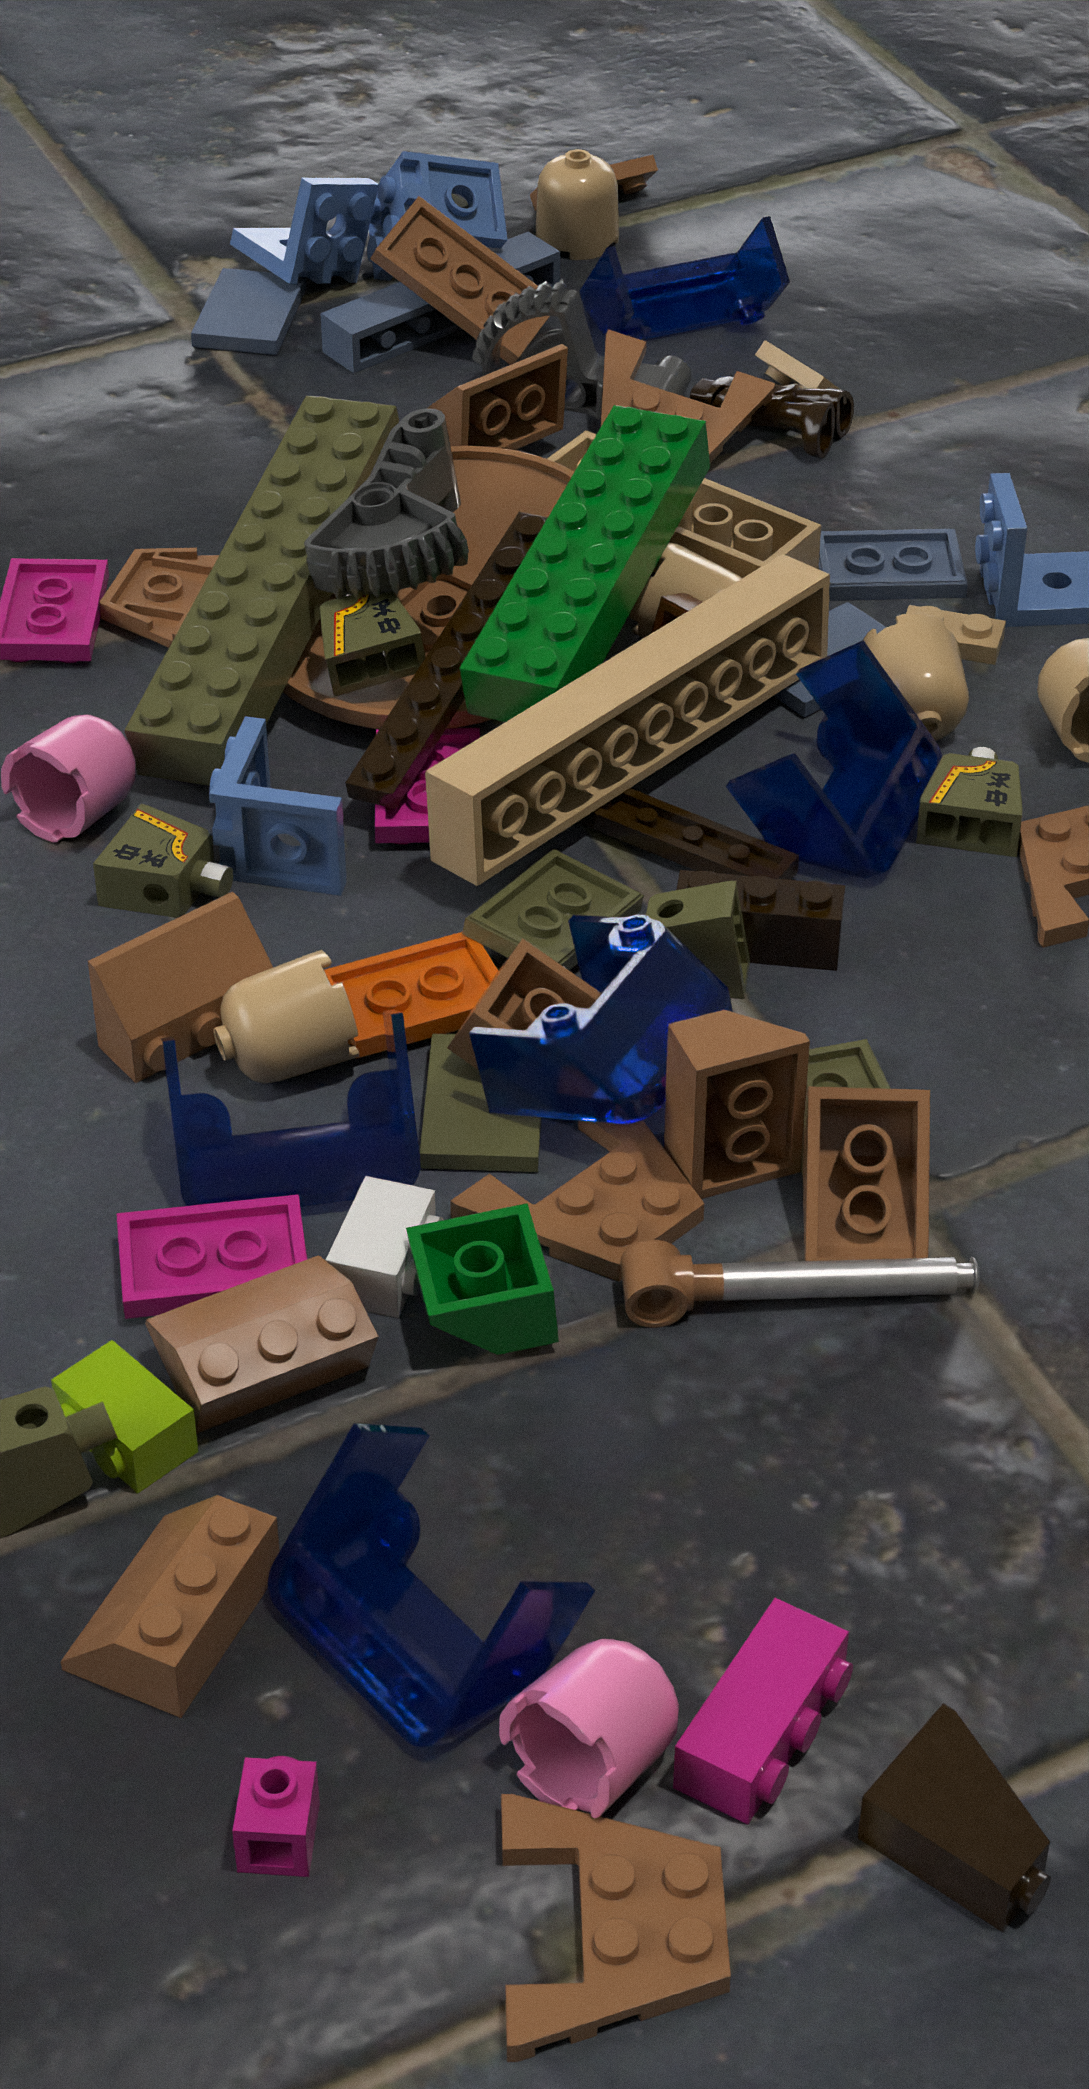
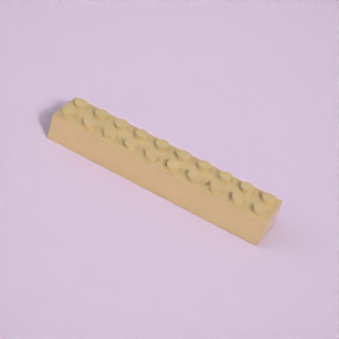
M781 554L426 770L431 861L476 886L480 885L827 662L830 574L785 554Z

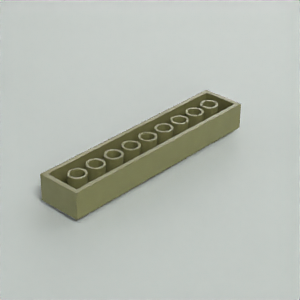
M306 395L124 730L135 757L137 775L210 786L214 769H221L224 763L227 741L230 736L236 737L245 716L266 719L267 724L321 617L320 606L324 602L329 601L333 594L332 592L318 590L314 587L312 575L309 574L304 542L369 478L391 429L399 423L396 406Z

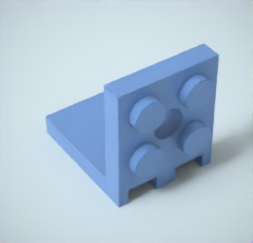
M403 151L388 173L380 180L369 226L370 239L367 246L368 260L373 263L374 279L388 281L392 279V275L370 260V258L418 196L486 247L501 249L507 242L498 163ZM451 194H459L464 197L469 208H461L455 204Z
M301 178L291 228H233L230 245L289 284H297L298 277H308L317 284L330 283L332 276H340L349 283H357L379 184L369 178ZM336 217L333 227L326 231L328 221Z
M1010 473L990 474L988 493H982L980 496V519L982 523H985L984 535L976 536L975 555L977 564H980V575L984 578V588L989 605H995V619L1006 621L1005 627L1089 624V551L1024 554L1027 525Z
M245 716L236 737L230 736L227 741L225 760L221 769L215 768L210 780L209 800L210 803H215L216 817L212 827L213 845L219 846V864L233 869V881L341 896L347 882L342 798L271 788L266 719ZM277 835H291L294 838H296L301 845L291 846L285 844L279 839Z

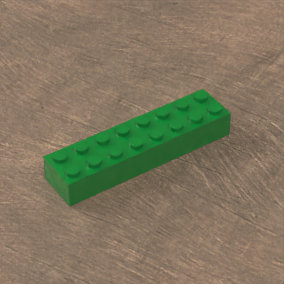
M617 405L612 407L459 668L468 714L507 722L603 663L710 468L706 421L640 410L633 407Z

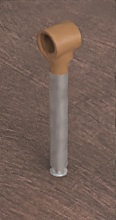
M645 1240L630 1246L623 1253L620 1260L627 1316L634 1323L650 1328L664 1327L675 1323L686 1311L693 1310L694 1301L956 1294L957 1288H970L971 1293L974 1294L979 1286V1267L974 1257L970 1258L969 1263H956L954 1257L693 1264L691 1255H681L679 1250L671 1243L662 1240Z

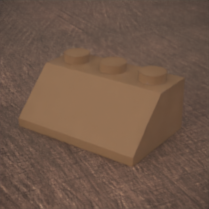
M560 344L460 385L427 407L428 409L439 410L445 415L450 446H485L516 450L563 430L568 347Z
M235 893L226 894L88 961L98 1047L137 1083L216 1043L213 1029L222 1025L220 1007L224 994L232 985L273 968L239 897Z
M727 1010L668 1024L664 1149L701 1199L800 1172L810 1041L805 1033Z
M319 1255L146 1319L145 1323L178 1396L194 1409L196 1434L369 1367L379 1337L353 1283Z
M219 1495L164 1515L61 1660L62 1670L182 1718L281 1569L277 1517Z

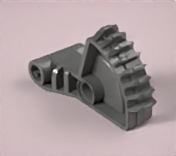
M562 279L553 288L545 281L537 289L529 286L523 289L521 294L516 292L514 295H511L506 302H503L496 308L493 316H489L483 325L484 328L477 337V346L473 350L472 359L482 367V376L502 369L500 367V348L503 335L509 329L532 318L557 316L562 329L547 331L533 339L523 351L520 361L560 344L568 347L564 410L586 413L601 420L605 357L599 355L595 350L578 292L576 290H569ZM664 356L659 358L654 365L641 363L634 380L683 396L692 376L690 368L682 359L675 356Z
M428 408L416 410L406 415L395 425L387 437L369 478L305 540L309 574L312 575L313 584L316 589L332 592L337 599H342L346 595H354L359 600L364 595L374 594L376 598H379L382 593L394 592L397 595L399 590L409 587L417 590L418 584L426 581L436 583L437 576L453 574V566H464L467 564L469 553L467 539L457 526L456 516L453 513L461 505V498L445 415L441 411Z

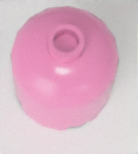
M74 715L64 719L8 754L1 768V787L4 794L12 792L15 802L22 810L17 815L19 822L35 836L54 843L63 838L78 836L126 798L135 781V757L130 744L122 732L109 721L92 715Z
M599 1639L575 1649L508 1702L500 1714L499 1737L503 1745H506L511 1740L513 1741L515 1750L525 1765L517 1772V1776L539 1801L573 1810L579 1809L590 1812L591 1817L598 1818L668 1747L677 1733L679 1703L674 1687L663 1668L646 1652L629 1642L615 1639Z

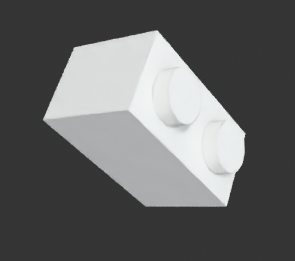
M365 1176L325 1261L353 1283L367 1312L399 1318L408 1296H417L419 1293L420 1284L406 1228L443 1220L442 1217L436 1216L435 1190Z

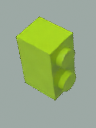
M113 1340L51 1379L52 1388L66 1417L103 1401L118 1438L89 1451L93 1453L97 1464L106 1475L111 1478L120 1477L136 1493H140L198 1453L194 1409Z

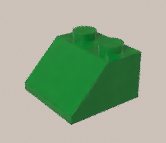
M528 1203L406 1228L409 1246L431 1326L497 1355L559 1342L554 1289Z

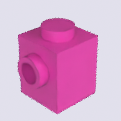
M275 1756L269 1759L245 1757L232 1830L237 1873L309 1877L320 1806L317 1762L298 1761L287 1756Z

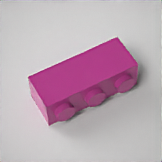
M774 1598L675 1745L673 1788L747 1825L763 1801L769 1804L774 1803L786 1782L789 1772V1765L787 1763L796 1749L803 1753L809 1749L818 1732L822 1717L820 1712L828 1699L838 1702L849 1684L853 1672V1664L846 1661L849 1631Z

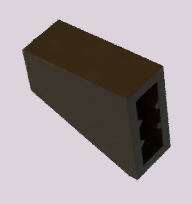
M943 1703L862 1796L858 1839L999 1931L1004 1932L1020 1911L1028 1915L1031 1914L1044 1898L1051 1882V1876L1045 1873L1050 1841L958 1713Z

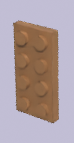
M420 196L417 197L379 244L370 260L476 340L484 328L483 325L490 315L493 316L494 311L500 304L506 302L516 292L521 294L523 289L532 286L534 289L538 287L534 282ZM550 316L532 318L509 329L502 338L500 358L510 365L516 363L527 345L534 339Z

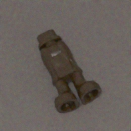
M732 375L721 376L716 381L702 378L692 388L690 399L720 408L734 377ZM798 383L790 385L775 384L772 400L766 406L761 405L751 416V422L748 425L767 426L780 430L788 427L801 431L804 451L810 456L824 458L831 448L833 436L843 438L848 433L854 415V400L850 392L829 387L823 389H800Z

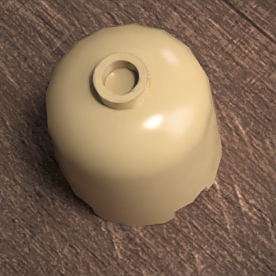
M580 149L570 150L565 155L558 156L549 161L541 171L538 180L536 237L559 251L570 252V260H588L608 254L609 245L613 242L616 244L619 241L618 184L612 167L602 158Z
M669 543L660 559L664 560L663 563L659 566L654 577H649L630 612V618L638 622L632 629V633L641 638L651 634L661 596L686 593L704 602L742 578L683 546Z
M924 613L901 614L895 618L897 624L884 628L878 634L876 629H872L866 634L858 648L857 664L872 712L880 729L899 742L911 745L928 744L944 738L956 729L967 712L969 691L956 637L945 628L943 620Z
M1089 638L1076 639L1061 646L1047 659L1039 674L1037 693L1044 713L1063 744L1072 751L1076 758L1089 763Z
M323 950L310 953L247 977L232 985L224 994L220 1007L222 1025L213 1029L216 1044L224 1061L234 1058L239 1069L252 1081L263 1084L278 1082L359 1057L357 1048L355 1046L351 1047L348 1044V1039L358 1036V1030L346 990L342 982L334 985L330 984L323 968L331 966L332 962Z

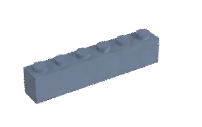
M525 232L508 239L501 249L487 247L537 286L546 281L553 288L556 283L560 282V251L530 232ZM401 282L321 313L323 353L352 373L359 372L462 330L461 327Z

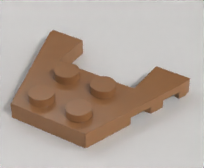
M609 329L606 333L601 426L614 405L704 420L707 427L709 459L711 463L723 451V445L736 431L741 432L751 422V416L761 405L766 406L774 396L775 383L736 371L720 408L635 381L634 378L646 354L647 342Z
M197 548L135 549L99 602L101 619L169 648L219 555L198 556Z
M1089 805L1022 821L1018 849L1025 881L1029 882L1031 890V908L1033 917H1037V935L1040 945L1044 948L1087 937L1089 918L1074 898L1089 895Z
M628 1099L614 1119L584 1109L579 1112L578 1130L610 1152L538 1203L531 1204L491 1174H488L450 1200L451 1218L528 1203L539 1243L549 1247V1256L619 1282L622 1280L620 1260L623 1253L630 1246L645 1240H662L672 1244L704 1220V1202Z
M501 1794L503 1866L577 1864L579 1866L583 1983L505 1985L507 2062H519L534 2057L535 2048L568 2038L570 2043L574 2044L597 2036L598 2027L634 2015H638L640 2021L730 1992L731 1973L721 1847L604 1817L593 1818L589 1813L514 1794Z

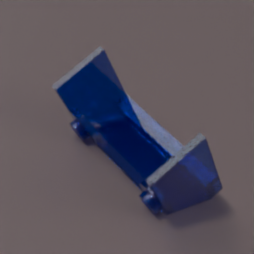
M768 216L763 217L736 253L623 274L615 246L607 247L580 289L579 294L584 310L605 337L609 329L645 341L648 338L738 320L744 325L760 321L766 316L765 311L773 305L790 283L771 217Z
M864 640L800 668L796 674L825 714L818 726L816 743L820 754L829 761L834 771L823 789H821L795 752L729 780L726 788L762 834L765 842L798 854L800 862L868 879L888 871L894 863L919 817L921 796L942 758V753L932 735Z
M641 914L626 918L572 915L568 923L581 978L601 992V995L590 1008H576L568 1003L551 1005L541 1012L540 1016L535 1019L527 1030L474 1027L469 1032L489 1113L615 1124H630L645 1120L654 1115L666 1101L668 1024L721 1010L733 1012L729 989L660 921Z
M396 1010L383 1011L389 1069L367 1072L353 1081L346 1098L347 1122L232 1136L228 1109L219 1098L208 1093L181 1095L175 1040L173 1037L161 1038L180 1192L186 1206L298 1194L300 1207L351 1201L355 1199L365 1176L413 1185L419 1176L421 1164L403 1013Z
M354 1423L270 1568L268 1577L269 1595L278 1611L405 1741L416 1747L444 1746L450 1744L508 1704L516 1695L547 1672L596 1590L587 1582L521 1581L483 1642L406 1566L419 1542L421 1526L417 1510L398 1489L430 1435L424 1429L418 1427Z

